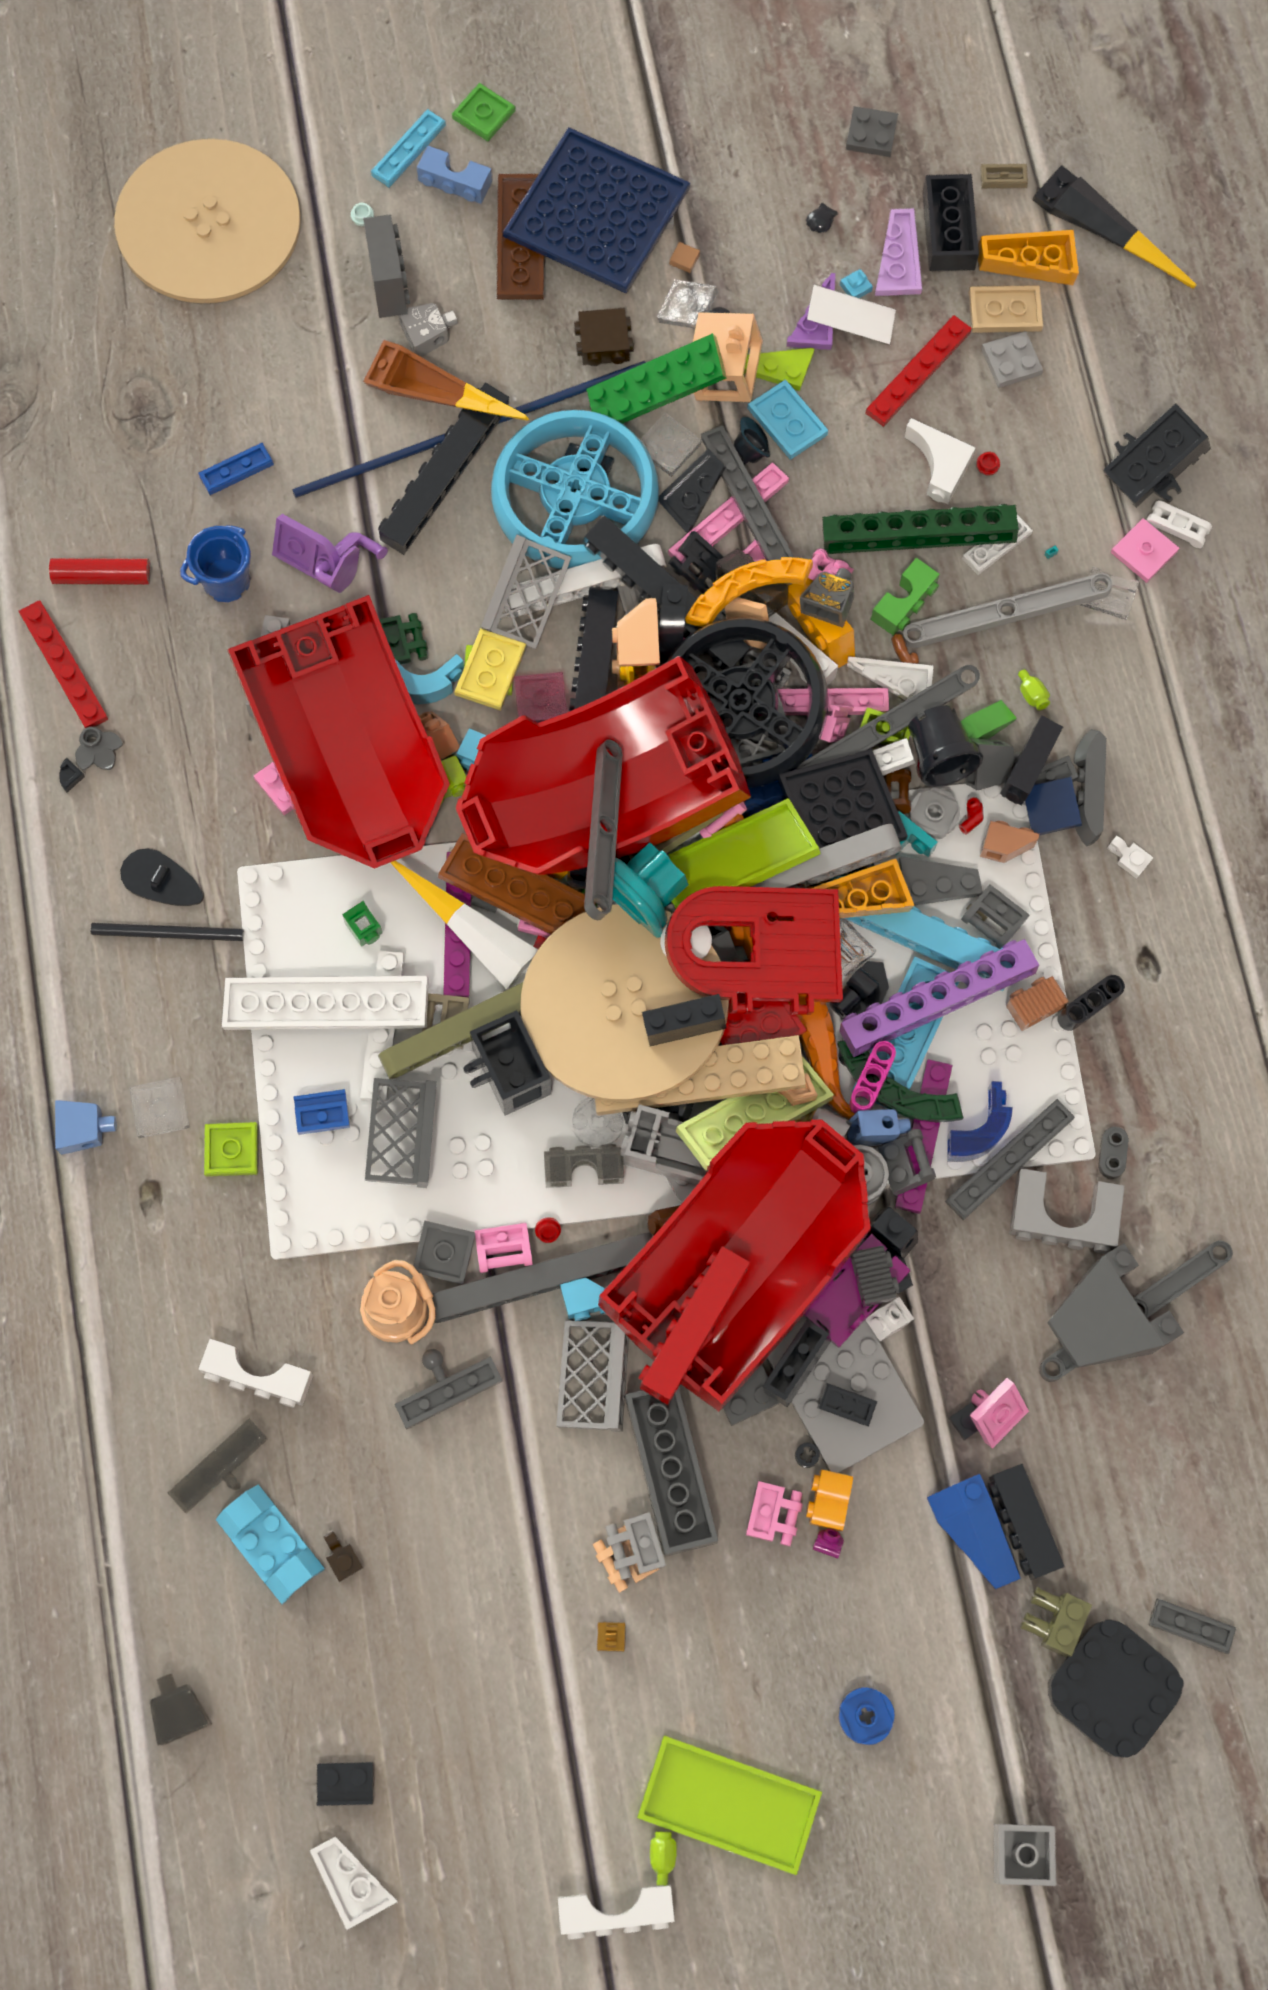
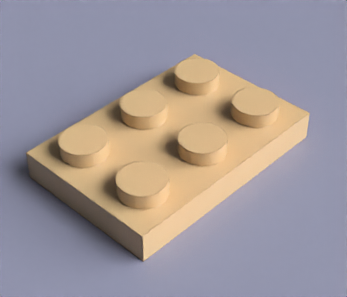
M1040 285L970 287L969 301L972 333L1042 331L1043 319Z

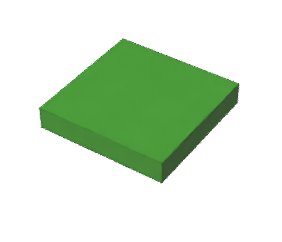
M479 83L454 110L452 119L489 142L516 111L515 105Z

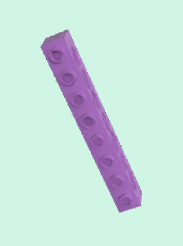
M1023 939L1019 942H1016V940L1010 941L1002 947L1003 949L995 953L993 950L988 951L973 963L966 961L951 973H948V971L942 972L934 978L935 980L929 983L920 982L907 993L898 992L888 999L889 1001L880 1004L877 1002L868 1006L863 1013L858 1015L852 1013L846 1016L843 1022H841L839 1031L852 1056L860 1055L873 1049L881 1041L888 1042L1036 974L1039 963L1026 940ZM1007 961L1011 963L1012 967L1005 968L1000 962ZM984 971L990 977L986 979L981 978L978 972ZM963 982L967 988L960 989L956 987L955 983ZM940 992L944 998L936 999L932 996V993ZM912 1002L918 1003L921 1009L914 1010L909 1004ZM894 1013L899 1019L890 1020L886 1017V1014ZM866 1023L873 1024L876 1029L873 1031H867L864 1029L863 1025Z

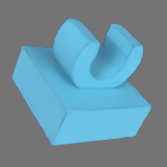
M860 269L840 280V286L849 296L861 298L872 291L873 286Z

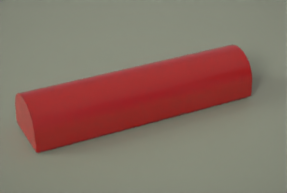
M51 558L49 562V576L52 584L149 585L150 561L149 559Z

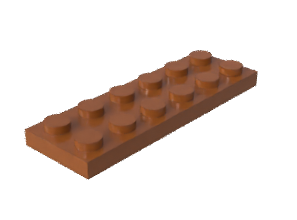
M464 833L459 837L438 873L439 879L550 935L567 921L586 912L584 907L585 894L547 875H537L474 853L468 837Z

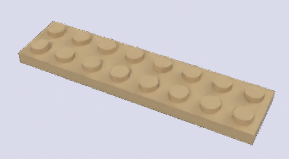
M799 1035L717 1046L707 1063L692 1078L679 1087L660 1096L640 1101L611 1102L595 1099L597 1116L636 1111L639 1104L651 1108L806 1088Z

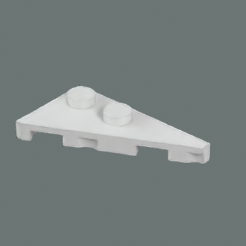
M848 657L847 666L881 687L888 688V691L905 701L932 685L933 666Z

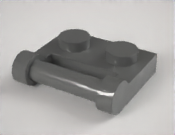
M989 884L966 911L961 920L966 924L970 923L996 943L995 947L1001 949L1009 942L1030 915ZM980 910L1006 932L1002 936L975 914Z
M920 1129L911 1130L905 1136L878 1147L879 1153L887 1163L888 1181L895 1196L936 1178L935 1171L930 1167L922 1143L923 1135ZM911 1145L921 1170L917 1175L907 1149Z

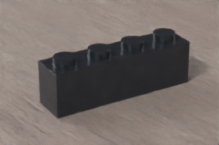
M1023 1463L990 1476V1483H988L990 1494L993 1499H998L1001 1507L998 1509V1513L1003 1524H1008L1011 1531V1534L1008 1535L1013 1549H1018L1022 1560L1019 1561L1023 1574L1029 1576L1031 1581L1064 1568V1563Z

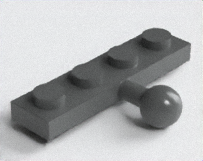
M429 1349L423 1354L422 1363L425 1368L432 1370L438 1383L394 1405L407 1430L503 1382L491 1356L447 1378L441 1366L443 1363L442 1353L436 1349Z

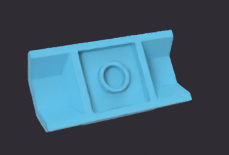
M259 1484L245 1491L223 1509L215 1519L282 1605L305 1583L325 1570Z

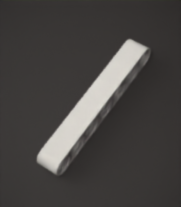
M651 544L640 547L663 569L667 570L660 545ZM603 559L569 568L566 570L553 606L588 596L589 587L610 590L625 584L621 581L622 576L618 572H611L603 565ZM559 574L553 577L555 583L558 580ZM542 576V577H539V578H535V580L537 581V580H539V579H541V578H544V577H546V576ZM551 578L537 584L543 597L551 594L554 590ZM533 580L525 581L518 584L520 587H523L527 584L532 583ZM516 584L513 585V588H512L511 591H514V590L517 589ZM535 585L522 590L527 604L540 598ZM519 592L510 595L507 600L511 610L524 605ZM550 597L544 600L546 605H548ZM542 601L528 606L531 613L545 609ZM524 608L512 614L514 617L528 614V612Z

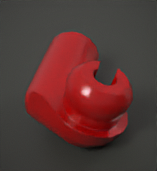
M976 797L970 798L967 801L968 818L959 825V829L965 835L976 828L984 819L983 805Z

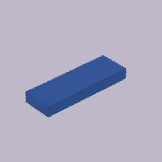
M260 443L199 472L198 475L209 495H212L273 466L274 463L263 443Z

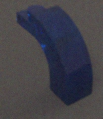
M991 1081L988 1087V1118L983 1126L970 1131L950 1130L947 1136V1162H966L978 1159L993 1150L1003 1138L1011 1122L1013 1107H1002V1105H1006V1090H1002V1082Z

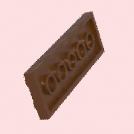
M498 174L497 300H544V256L503 237L504 229L539 174Z

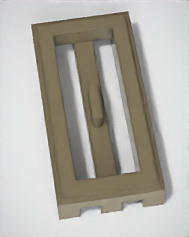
M981 164V189L1027 188L1028 186L1027 164ZM1022 172V174H1009V173Z

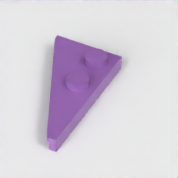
M831 273L822 284L823 288L835 291V273ZM809 304L792 335L787 338L786 347L831 350L833 327L807 320Z

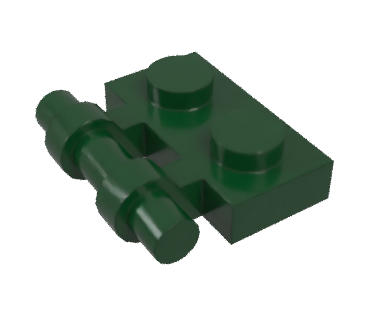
M417 613L409 614V622L402 623L400 615L379 619L393 656L400 664L410 663V653L414 652L417 653L419 661L428 659V645L423 639V625L419 621ZM411 633L414 641L407 643L405 634Z

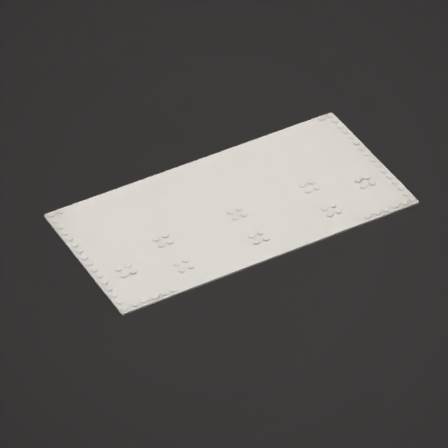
M1005 783L982 790H975L966 784L931 787L946 790L956 799V804L960 810V817L954 830L942 839L934 838L938 843L935 851L929 857L917 853L912 848L911 843H908L898 855L895 854L874 862V865H878L896 858L899 864V856L978 869L982 891L991 884L1030 915L1009 942L1016 940V942L1023 939L1026 940L1039 963L1036 974L1006 987L1003 991L999 990L943 1016L910 1088L911 1091L920 1093L927 1059L953 1065L946 1095L958 1094L964 1118L960 1121L940 1122L931 1168L934 1169L936 1174L935 1179L975 1174L1056 1099L1075 1116L1074 1120L1021 1168L1092 1160L1096 1155L1073 1030L1067 1031L1061 1028L1057 1019L1058 1014L1062 1010L1021 1031L1006 1007L1011 999L1009 996L1013 992L1021 988L1024 991L1032 988L1031 984L1041 977L1048 979L1053 976L1065 996L1066 991L1038 841L1034 848L1006 863L980 857L990 821H1004L1015 828L1025 827L1031 829L1025 801L1021 806L1009 801L1000 794ZM931 788L909 790V800L912 803L918 793L929 791ZM899 791L892 792V799H899ZM976 797L983 805L984 819L976 828L965 835L959 829V825L968 818L967 801L970 798ZM934 808L933 811L928 810L932 818L941 816L938 814L939 810L937 808ZM909 813L904 814L907 818L910 819ZM456 842L423 846L422 850L396 861L446 892V882L438 878V873L446 861L447 852L452 851ZM339 855L243 866L238 869L247 978L375 976L379 950L404 953L402 976H427L429 978L428 993L444 994L445 922L391 863L374 869L346 856ZM567 874L561 880L551 877L579 892L582 891V888L571 886L567 882ZM471 895L472 909L531 946L534 945L538 936L518 931L519 918L499 908L494 913L472 905L474 896ZM978 897L914 906L920 909L924 915L938 917L948 926L953 928L960 927L966 930L968 935L975 938H984L992 946L995 947L996 943L970 923L966 924L961 920L967 911V906L970 903L973 904ZM364 901L380 924L382 934L373 944H365L361 947L346 926L342 914ZM365 916L355 922L360 930L370 925ZM989 917L984 921L1002 936L1006 932ZM839 918L842 989L847 985L846 982L867 961L883 962L889 989L882 1003L889 1001L888 999L892 995L898 993L914 957L948 972L955 971L953 968L844 918ZM734 946L738 957L730 962H742L748 959L743 946ZM471 950L469 1008L506 991L502 984ZM959 982L957 986L960 989L967 988L963 982ZM826 1002L836 1039L840 1089L845 1101L849 1104L856 1081L847 1067L840 1063L838 1057L839 1048L837 1043L844 1040L839 1031L843 1019L832 1010L829 1005L830 1002ZM443 1005L435 1006L433 1026L440 1023ZM509 1023L483 1035L482 1040L484 1041L508 1030ZM872 1025L870 1031L876 1029L874 1025ZM422 1028L395 1029L394 1045L422 1032ZM369 1029L251 1030L271 1257L274 1260L419 1243L424 1220L472 1232L527 1223V1229H533L539 1220L547 1217L556 1219L560 1225L647 1215L655 1210L681 1205L665 1176L624 1165L621 1147L624 1137H630L631 1132L628 1131V1124H625L623 1113L597 1116L594 1098L587 1097L566 1087L549 1072L551 1095L505 1116L489 1082L476 1088L471 1087L470 1081L484 1074L482 1068L468 1074L463 1070L465 1065L477 1060L471 1042L465 1044L463 1049H455L398 1078L392 1079L415 1082L437 1081L427 1188H419L417 1185L365 1181L372 1101L361 1100L360 1095ZM800 1043L801 1055L808 1062L805 1051ZM390 1086L388 1087L387 1100L396 1094ZM408 1088L402 1095L412 1104L419 1098L420 1089ZM345 1089L350 1128L298 1135L293 1096ZM399 1097L388 1105L396 1116L407 1108ZM857 1097L855 1099L857 1104L861 1106L869 1104L866 1098ZM377 1102V1108H378V1107L381 1106L380 1102ZM419 1103L414 1107L417 1112ZM827 1103L820 1107L833 1114L840 1116L832 1108H830L827 1105ZM874 1103L872 1110H890L877 1103ZM385 1108L376 1114V1120L382 1127L393 1119ZM411 1111L400 1118L408 1130L417 1123V1117ZM897 1113L898 1118H908ZM909 1118V1120H910V1125H911V1130H912V1125H913V1120H914V1119ZM397 1122L385 1130L394 1141L405 1133ZM376 1126L374 1134L379 1131V1129ZM416 1129L412 1132V1134L415 1136V1138H416ZM907 1133L900 1134L896 1139L905 1136ZM380 1134L373 1141V1145L380 1153L391 1145L383 1134ZM409 1136L397 1144L406 1155L415 1149V1143ZM882 1145L869 1146V1147H872V1148L875 1149L877 1152H879L878 1147H880V1146H882ZM394 1147L383 1155L392 1167L403 1158ZM374 1151L372 1152V1159L377 1156ZM414 1154L409 1158L413 1163ZM381 1159L371 1165V1175L382 1176L389 1170ZM407 1161L395 1169L401 1177L412 1178L413 1168Z

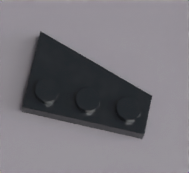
M709 448L659 495L658 502L687 534L693 529L726 468Z

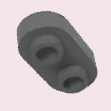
M1120 1127L1108 1128L1101 1137L1098 1168L1100 1173L1108 1179L1118 1178L1126 1168L1129 1138L1125 1130ZM1113 1135L1119 1137V1139H1120V1142H1119V1143L1113 1142V1140H1112V1136H1113ZM1110 1160H1114L1117 1163L1116 1168H1112L1109 1165Z

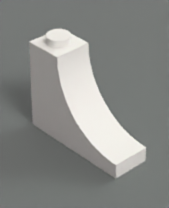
M911 418L907 424L904 438L919 447L927 458L931 471V481L927 495L934 501L949 504L972 461L975 447Z

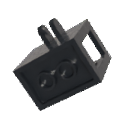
M517 1010L469 1031L472 1049L477 1060L465 1065L463 1070L468 1074L482 1068L484 1074L471 1080V1087L476 1088L489 1082L505 1116L551 1095L550 1076ZM509 1022L508 1030L484 1041L482 1040V1034Z

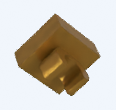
M598 1622L597 1651L624 1652L625 1623Z

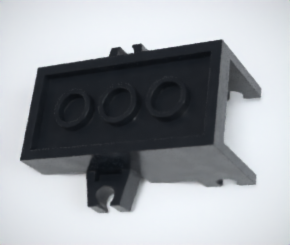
M1175 403L1137 439L1129 433L1123 435L1124 439L1129 441L1128 444L1121 446L1119 441L1114 444L1119 455L1103 469V472L1128 497L1136 508L1153 492L1170 503L1173 499L1167 494L1169 490L1174 489L1177 494L1182 492L1175 478L1188 466L1194 465L1202 454H1206L1211 449L1209 438Z

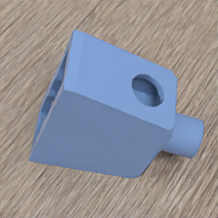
M55 1101L56 1150L61 1155L101 1146L102 1132H114L117 1130L116 1117H102V1111L97 1104Z
M894 1109L857 1111L848 1120L852 1124L847 1133V1139L853 1146L864 1145L869 1147L884 1145L895 1140L900 1134L908 1133L911 1130L909 1118H898L897 1112Z

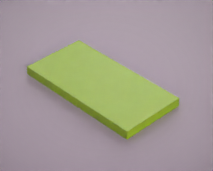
M788 798L715 832L710 837L698 840L669 854L671 862L685 874L689 884L671 903L676 910L679 904L689 895L707 887H752L820 855L819 847Z
M663 1736L637 1818L797 1875L822 1792Z

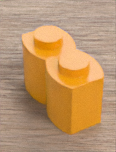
M820 1470L819 1475L814 1474L811 1490L815 1491V1497L813 1502H808L806 1517L810 1518V1525L843 1531L853 1476L827 1470Z

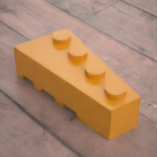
M1074 230L981 236L978 244L980 271L1072 286L1079 274Z
M896 858L810 888L838 889L839 918L910 912L915 906Z

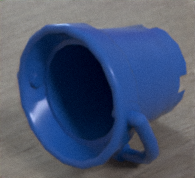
M231 525L213 526L200 531L188 545L186 559L180 569L181 578L193 585L201 583L205 592L213 596L214 600L218 602L238 600L241 597V593L245 589L248 590L251 579L249 574L251 551L248 541L243 536L246 531ZM188 566L195 578L187 575Z

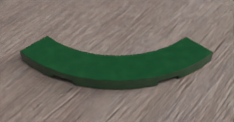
M844 1040L838 1041L837 1045L841 1057L854 1080L858 1082L870 1053L866 1051L853 1057ZM875 1074L866 1076V1079L871 1083L879 1081L878 1076ZM888 1076L876 1099L878 1103L888 1109L896 1110L900 1115L921 1121L953 1122L963 1120L964 1118L957 1093L949 1095L921 1094L909 1090Z

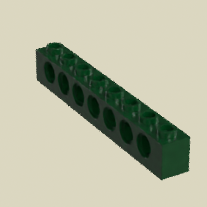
M1007 504L970 508L952 507L950 509L938 510L926 509L921 511L904 510L901 512H878L873 514L856 513L853 515L822 517L823 547L828 554L1017 543L1019 530L1016 505Z

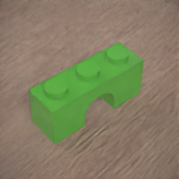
M915 558L902 574L899 584L908 592L909 596L906 598H896L887 592L874 607L871 621L893 636L899 630L903 631L911 620L909 617L913 613L917 614L924 606L925 602L923 600L928 595L930 597L933 596L938 589L939 573L918 558Z

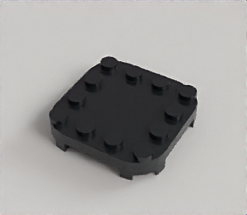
M1108 1619L1095 1623L1086 1630V1633L1076 1644L1072 1656L1066 1657L1056 1672L1051 1675L1048 1682V1696L1051 1702L1050 1706L1054 1711L1064 1717L1102 1749V1752L1113 1757L1128 1758L1136 1755L1146 1746L1176 1706L1182 1694L1184 1681L1179 1671L1169 1660L1128 1626L1119 1621Z

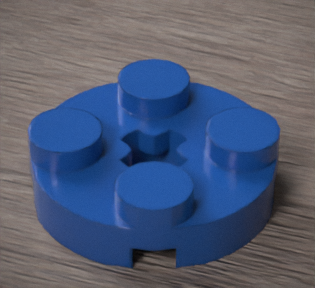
M867 1687L856 1689L850 1692L840 1704L839 1723L841 1729L855 1743L865 1745L879 1743L888 1736L892 1729L895 1718L893 1705L886 1695L876 1689ZM863 1708L874 1713V1716L871 1717L872 1723L868 1725L865 1721H860L859 1719Z

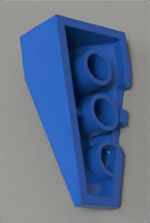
M980 1474L927 1497L937 1523L949 1534L960 1550H963L974 1566L995 1589L1021 1579L992 1500Z

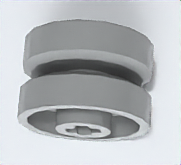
M855 1145L854 1147L864 1154V1173L868 1196L867 1205L869 1206L877 1201L887 1185L889 1177L888 1166L883 1156L872 1147Z

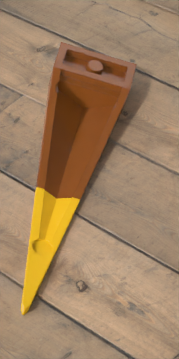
M383 340L363 380L367 386L382 390L391 395L525 421L529 420L525 414L451 375L407 348Z

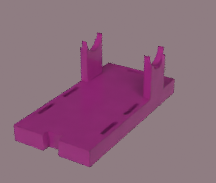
M871 1234L856 1251L882 1246L883 1244ZM894 1256L892 1259L893 1266L889 1267L891 1277H896L899 1284L911 1270ZM851 1258L846 1261L835 1277L842 1270L844 1272L835 1281L831 1280L804 1314L809 1321L822 1328L816 1322L818 1320L828 1330L831 1342L838 1348L879 1306V1304L874 1305L869 1312L866 1310L870 1306H862Z

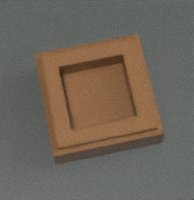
M679 242L669 260V265L691 273L700 256V250Z

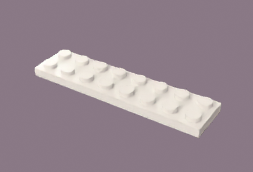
M427 976L225 978L222 1028L224 1030L426 1028L429 978Z

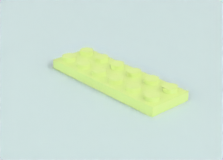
M802 1057L804 1073H807L818 1095L816 1100L792 1106L788 1099L778 1092L727 1098L677 1126L676 1133L706 1171L709 1169L710 1161L745 1123L757 1122V1124L773 1123V1121H796L833 1099L834 1094L804 1057Z

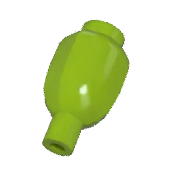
M1026 669L1021 670L1018 676L1022 681L1020 690L1023 697L1030 706L1036 707L1038 711L1044 710L1050 705L1049 691L1038 678L1030 676Z
M655 1831V1837L650 1841V1864L657 1873V1885L667 1886L668 1873L675 1867L677 1845L676 1841L672 1838V1832Z

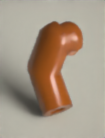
M901 634L894 635L891 641L900 661L918 664V655L916 653L909 654L903 636Z

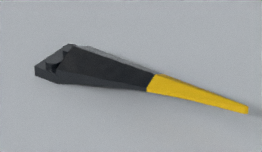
M1063 165L1056 170L1034 195L1032 200L1049 214L1116 244L1156 266L1190 288L1196 287V283L1091 185L1081 176L1079 178Z

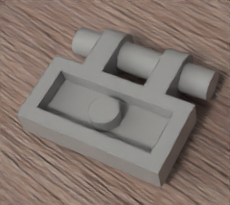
M650 1512L624 1520L625 1532L618 1533L616 1524L605 1527L608 1534L606 1540L608 1546L612 1547L616 1560L613 1562L615 1570H619L621 1580L632 1577L629 1566L637 1564L639 1574L666 1566ZM627 1540L630 1541L634 1554L629 1557L625 1556L622 1542Z

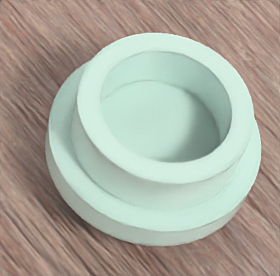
M358 203L351 210V219L359 226H364L363 218L374 217L373 209L366 203Z

